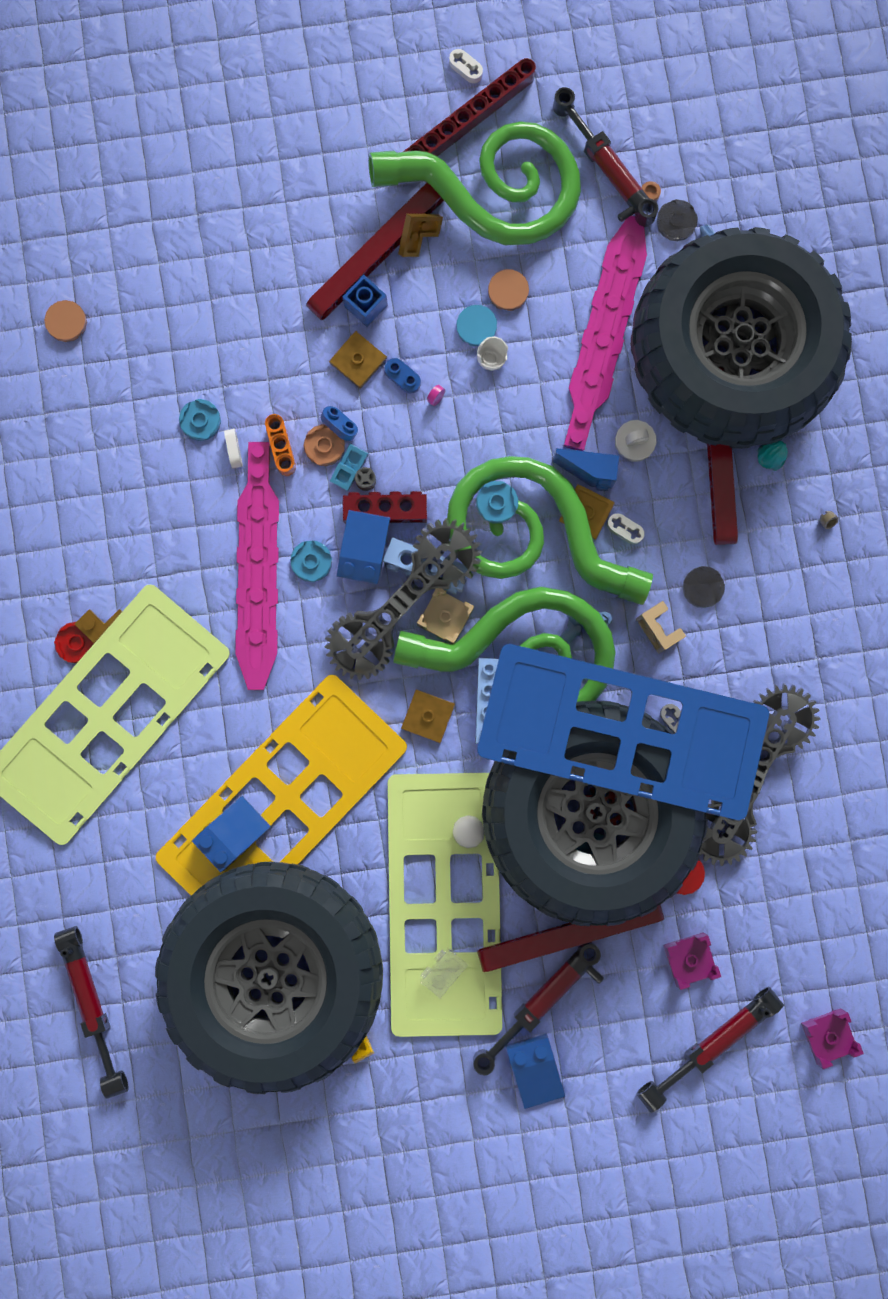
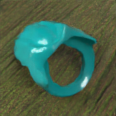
M782 441L761 445L757 450L759 464L763 468L772 469L773 471H777L784 465L788 455L786 443Z

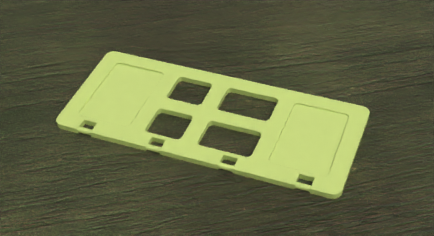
M146 585L0 750V797L59 845L68 843L229 658V649L156 586ZM110 653L130 670V674L101 707H98L78 690V685L105 654ZM209 663L213 668L204 676L200 671ZM145 683L165 699L166 704L137 737H134L119 725L113 717L138 687ZM65 701L69 702L88 718L87 724L69 744L63 742L45 725L48 719ZM165 712L170 717L162 726L157 720ZM100 731L105 732L124 749L123 754L105 774L100 773L81 756L83 750ZM122 762L127 767L118 775L114 770ZM79 812L83 818L74 825L70 820Z
M489 773L395 774L388 779L391 1030L395 1036L496 1035L502 1030L501 968L482 972L477 952H454L452 950L451 922L453 919L481 918L483 920L484 947L501 943L499 870L488 849L486 837L484 835L483 841L478 846L466 848L460 846L453 836L454 824L461 817L467 815L474 816L483 824V796ZM480 854L482 856L483 899L481 902L453 903L451 901V855ZM406 855L435 856L436 901L434 903L407 904L404 901V857ZM486 863H494V875L486 876ZM406 920H436V952L407 953L405 951ZM488 930H495V942H488ZM489 997H496L497 1009H489Z

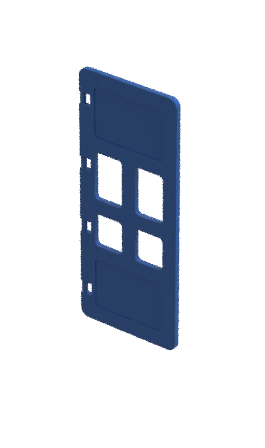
M506 644L500 652L477 752L485 759L734 820H742L746 817L769 719V710L764 705L514 644ZM583 679L626 688L631 691L630 703L624 722L577 711L576 703ZM649 695L681 702L682 708L675 734L643 727L642 720ZM577 727L618 737L620 739V746L614 769L607 770L565 759L564 754L570 729ZM638 743L667 749L671 752L664 782L660 783L639 778L631 774V767ZM504 749L517 752L515 760L502 757ZM572 766L585 769L584 775L570 774ZM640 784L652 785V793L640 791ZM709 800L722 802L720 810L709 808Z

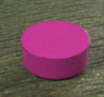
M436 385L430 391L427 402L432 406H436L443 398L445 389L440 385Z

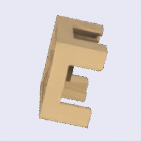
M436 588L427 608L420 616L417 626L450 644H454L469 619L474 606L450 596L442 588Z
M664 601L636 618L658 654L686 637L681 628L666 636L661 625L656 622L655 619L668 610Z

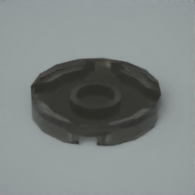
M675 199L661 207L657 215L656 224L663 237L672 241H681L693 234L697 226L698 216L690 203Z
M701 566L694 568L686 575L683 580L682 590L684 597L690 604L695 607L707 608L721 600L725 584L717 570Z

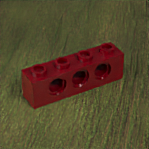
M398 491L389 492V495H381V492H369L368 495H360L359 492H349L348 495H343L344 524L347 521L348 511L361 512L359 506L362 503L370 505V509L363 513L390 517V523H427V494H422L421 491H412L406 495H402V492ZM408 502L412 505V508L409 511H403L400 509L401 504ZM382 503H389L391 505L390 510L387 512L381 511L379 507Z

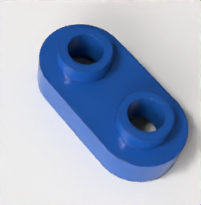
M392 358L386 362L385 374L392 382L406 393L411 394L419 390L421 386L420 376L398 358ZM396 365L399 367V369L397 371H393L391 367ZM409 378H412L414 380V383L408 384L407 380Z
M327 406L323 409L320 416L323 424L342 440L351 441L355 438L358 427L353 421L336 407Z

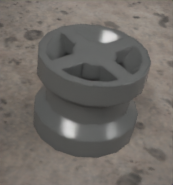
M363 467L356 472L355 481L358 488L363 491H369L374 488L376 476L372 469Z

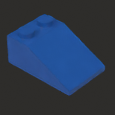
M556 448L552 460L553 463L589 486L596 487V490L608 491V489H612L617 481L619 455Z
M352 510L348 511L336 577L375 584L379 583L390 517Z
M241 796L200 832L192 842L220 872H223L271 826Z
M547 1033L506 1045L524 1109L566 1097Z

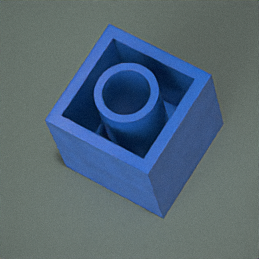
M365 275L343 296L344 307L366 327L388 306L387 295Z

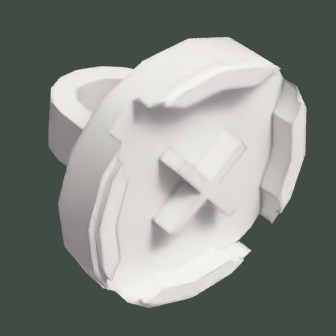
M630 420L624 423L618 429L615 437V447L619 455L632 462L648 458L654 451L657 443L653 428L640 420Z

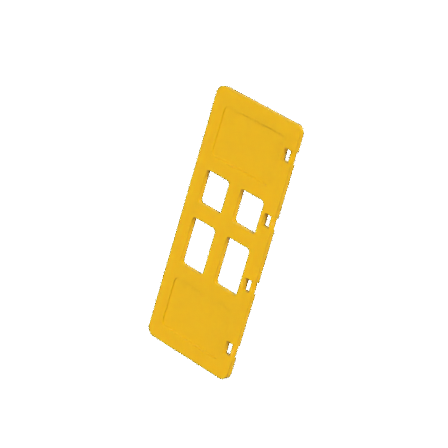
M328 675L157 852L156 861L190 895L194 894L211 879L231 869L260 862H274L257 846L255 841L225 871L220 872L192 842L200 832L223 813L224 807L248 782L256 777L275 795V800L261 814L270 826L286 810H291L309 828L308 833L280 861L288 864H299L406 752L407 744L336 675ZM320 693L324 698L315 706L310 701ZM275 740L279 745L269 753L265 748ZM290 742L309 760V765L291 784L286 785L268 768L267 763L286 743ZM321 774L325 775L343 794L339 801L323 817H319L300 798L301 794ZM229 787L233 792L224 800L220 795ZM183 835L187 840L178 848L174 842Z

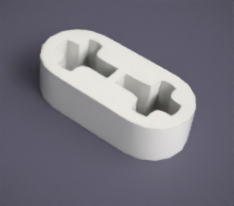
M455 49L450 53V67L466 81L475 84L482 79V65L462 49ZM461 57V58H462V62L457 61V63H456V62H455V58H456V59H459V58ZM470 70H477V75L475 73L470 75Z
M225 430L224 434L232 469L243 467L236 430Z
M619 513L613 514L608 519L607 527L609 531L626 542L638 544L644 538L643 528ZM620 519V525L625 527V529L620 526L614 528L612 520ZM628 529L631 532L637 530L639 538H630L632 534L626 530Z

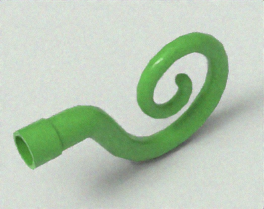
M519 121L502 126L490 134L482 146L479 158L481 175L494 193L510 202H526L538 192L540 185L538 170L533 163L524 162L521 165V171L527 178V184L521 189L512 188L506 185L495 171V154L508 141L527 139L540 145L553 157L561 176V191L558 200L547 214L528 223L510 224L492 216L474 200L445 161L431 153L423 151L395 152L393 150L370 152L368 156L369 176L372 187L395 186L398 183L425 181L442 197L459 220L481 237L505 246L533 244L548 238L563 228L576 211L581 193L580 172L570 149L552 130L537 123Z
M509 456L490 459L469 470L456 485L448 504L447 518L449 524L456 519L457 526L464 522L463 529L467 530L466 517L468 507L474 495L485 484L509 477L526 478L540 484L553 497L563 517L575 569L586 583L599 590L618 595V598L643 605L651 588L653 574L630 566L626 568L613 564L599 557L593 542L586 510L572 483L553 466L529 457ZM518 500V508L515 512L525 520L529 528L530 541L525 552L514 560L502 563L490 561L481 555L476 556L481 560L480 564H474L478 567L477 573L497 579L514 577L529 570L539 559L544 545L543 527L537 513L527 503ZM489 522L492 534L495 536L502 535L504 532L503 524ZM451 529L450 541H451V538H452L454 529ZM471 545L468 546V547L459 549V551H460V550H463V549L471 548Z
M536 587L516 592L490 608L454 644L427 639L423 635L400 631L393 663L417 669L422 667L440 672L461 670L471 665L508 625L526 613L541 609L560 611L572 617L583 626L593 644L595 652L594 664L614 669L616 651L611 630L601 614L584 599L568 591ZM542 633L528 638L519 645L534 650L552 647L558 652L559 656L572 659L570 645L559 635ZM588 679L579 691L577 702L596 701L607 687V684Z

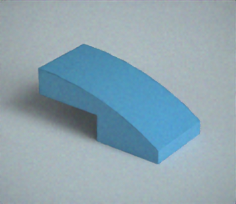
M349 444L330 482L349 491L355 481L356 472L363 467L369 453L353 444Z

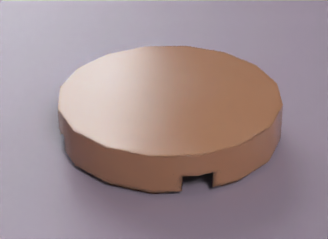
M504 269L497 272L491 278L488 285V296L492 304L501 310L513 311L520 308L526 302L529 294V285L526 278L520 272L513 269Z
M68 300L58 301L51 305L44 319L45 327L50 335L63 342L78 339V336L84 333L87 325L86 314L82 308L75 302Z
M321 424L308 431L304 442V449L311 462L319 466H329L335 464L343 456L345 441L339 438L325 424Z

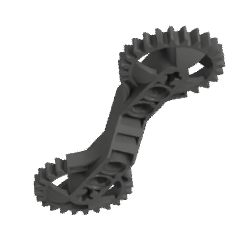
M448 518L444 519L443 524H441L439 519L435 521V526L429 523L427 525L428 530L423 528L421 530L422 535L416 537L420 543L413 544V547L418 550L411 553L413 566L409 578L388 601L374 611H357L354 617L350 612L346 615V618L341 616L339 622L335 621L332 624L334 628L331 627L328 630L331 635L325 638L330 643H327L324 647L330 649L326 656L333 657L330 664H337L336 671L342 668V676L348 672L350 673V679L357 675L358 680H361L363 675L369 679L371 673L377 676L378 670L383 671L385 669L384 664L387 665L390 662L387 657H391L393 654L388 649L394 647L393 629L395 624L426 591L436 588L449 589L451 582L457 587L459 580L465 584L467 581L466 577L470 579L473 577L471 571L476 572L478 570V567L474 564H480L481 562L476 556L481 555L482 551L476 550L481 543H474L473 540L477 537V534L470 536L471 527L464 530V522L457 526L456 519L449 524ZM451 529H454L451 541H449ZM429 533L442 543L438 548L428 540L427 535ZM471 545V548L463 549V550H460V551H459V549H462V548H465V547H468V546ZM449 550L451 553L442 561L440 557L445 551ZM457 558L467 568L465 573L452 564ZM428 564L436 565L438 571L436 573L431 572ZM414 579H420L423 582V587L416 586ZM382 613L389 614L391 621L384 620ZM340 627H344L354 635L349 642L339 632ZM368 628H374L377 635H371ZM363 639L365 643L360 648H357L356 645ZM369 650L378 659L379 663L377 665H374L364 657Z
M783 683L782 689H779L775 684L774 691L771 692L766 688L767 695L759 693L761 701H753L756 704H765L775 710L773 714L769 713L762 750H767L768 755L764 759H759L745 819L734 820L706 813V819L712 823L710 828L707 827L706 837L703 839L699 853L700 855L704 854L703 860L705 862L711 858L712 865L716 863V860H719L721 866H723L724 860H727L732 865L733 858L740 862V854L747 857L745 849H753L749 842H756L755 837L751 835L757 834V830L752 828L757 825L753 815V803L760 793L770 766L779 756L794 753L796 745L803 749V741L810 744L809 735L816 736L812 729H819V726L814 723V721L821 719L819 716L814 715L819 712V709L816 707L812 708L816 701H808L811 695L809 693L803 695L804 690L802 688H799L796 692L795 685L793 684L790 689H787L785 683ZM782 693H787L788 707L782 706ZM781 715H782V716H786V715H787L788 718H789V720H788V721L784 720V721L782 722V720L780 719V717H781ZM796 722L808 728L806 733L795 727ZM775 724H777L778 726H781V727L783 728V730L781 731L780 728H778L777 726H775ZM771 732H778L779 737L775 741L768 740L769 734ZM711 800V804H708V807L719 810L722 802ZM723 828H725V833L721 832L720 834H718V829L722 830ZM736 835L745 842L743 845H740L731 839ZM719 843L724 844V855H719Z

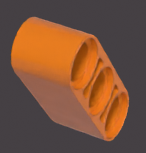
M271 414L265 420V427L274 461L282 475L290 476L296 470V463L286 425L280 415ZM273 422L281 423L278 429L270 428ZM279 441L286 442L283 449L275 447ZM282 462H291V466L289 468H281Z

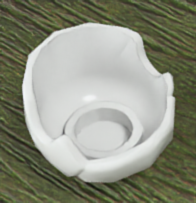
M495 336L488 337L482 341L477 349V361L480 366L489 371L500 369L507 361V344L501 338Z
M467 815L455 822L453 836L460 846L472 848L478 846L483 841L485 835L484 826L478 818Z

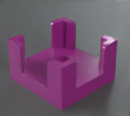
M704 932L663 945L676 987L680 990L689 988L690 983L706 978L710 980L721 978L719 968L715 965L709 946H711L709 936Z
M841 1008L801 1023L816 1064L822 1069L833 1066L830 1061L850 1055L854 1058L864 1054L860 1043L854 1040L848 1022L851 1023L848 1012Z

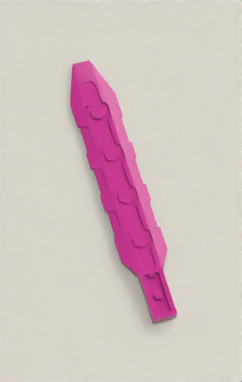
M630 216L624 221L607 245L602 263V274L597 291L594 293L591 304L593 307L587 329L583 333L580 355L569 385L574 409L563 446L566 448L584 451L594 412L610 395L617 358L621 354L628 317L632 313L638 280L642 276L647 257L645 229L636 222L635 216Z
M248 442V483L237 503V521L239 522V547H237L238 588L236 589L238 629L236 630L235 654L248 690L265 689L278 654V631L276 630L278 589L276 587L277 563L279 562V548L277 547L279 500L269 484V442Z

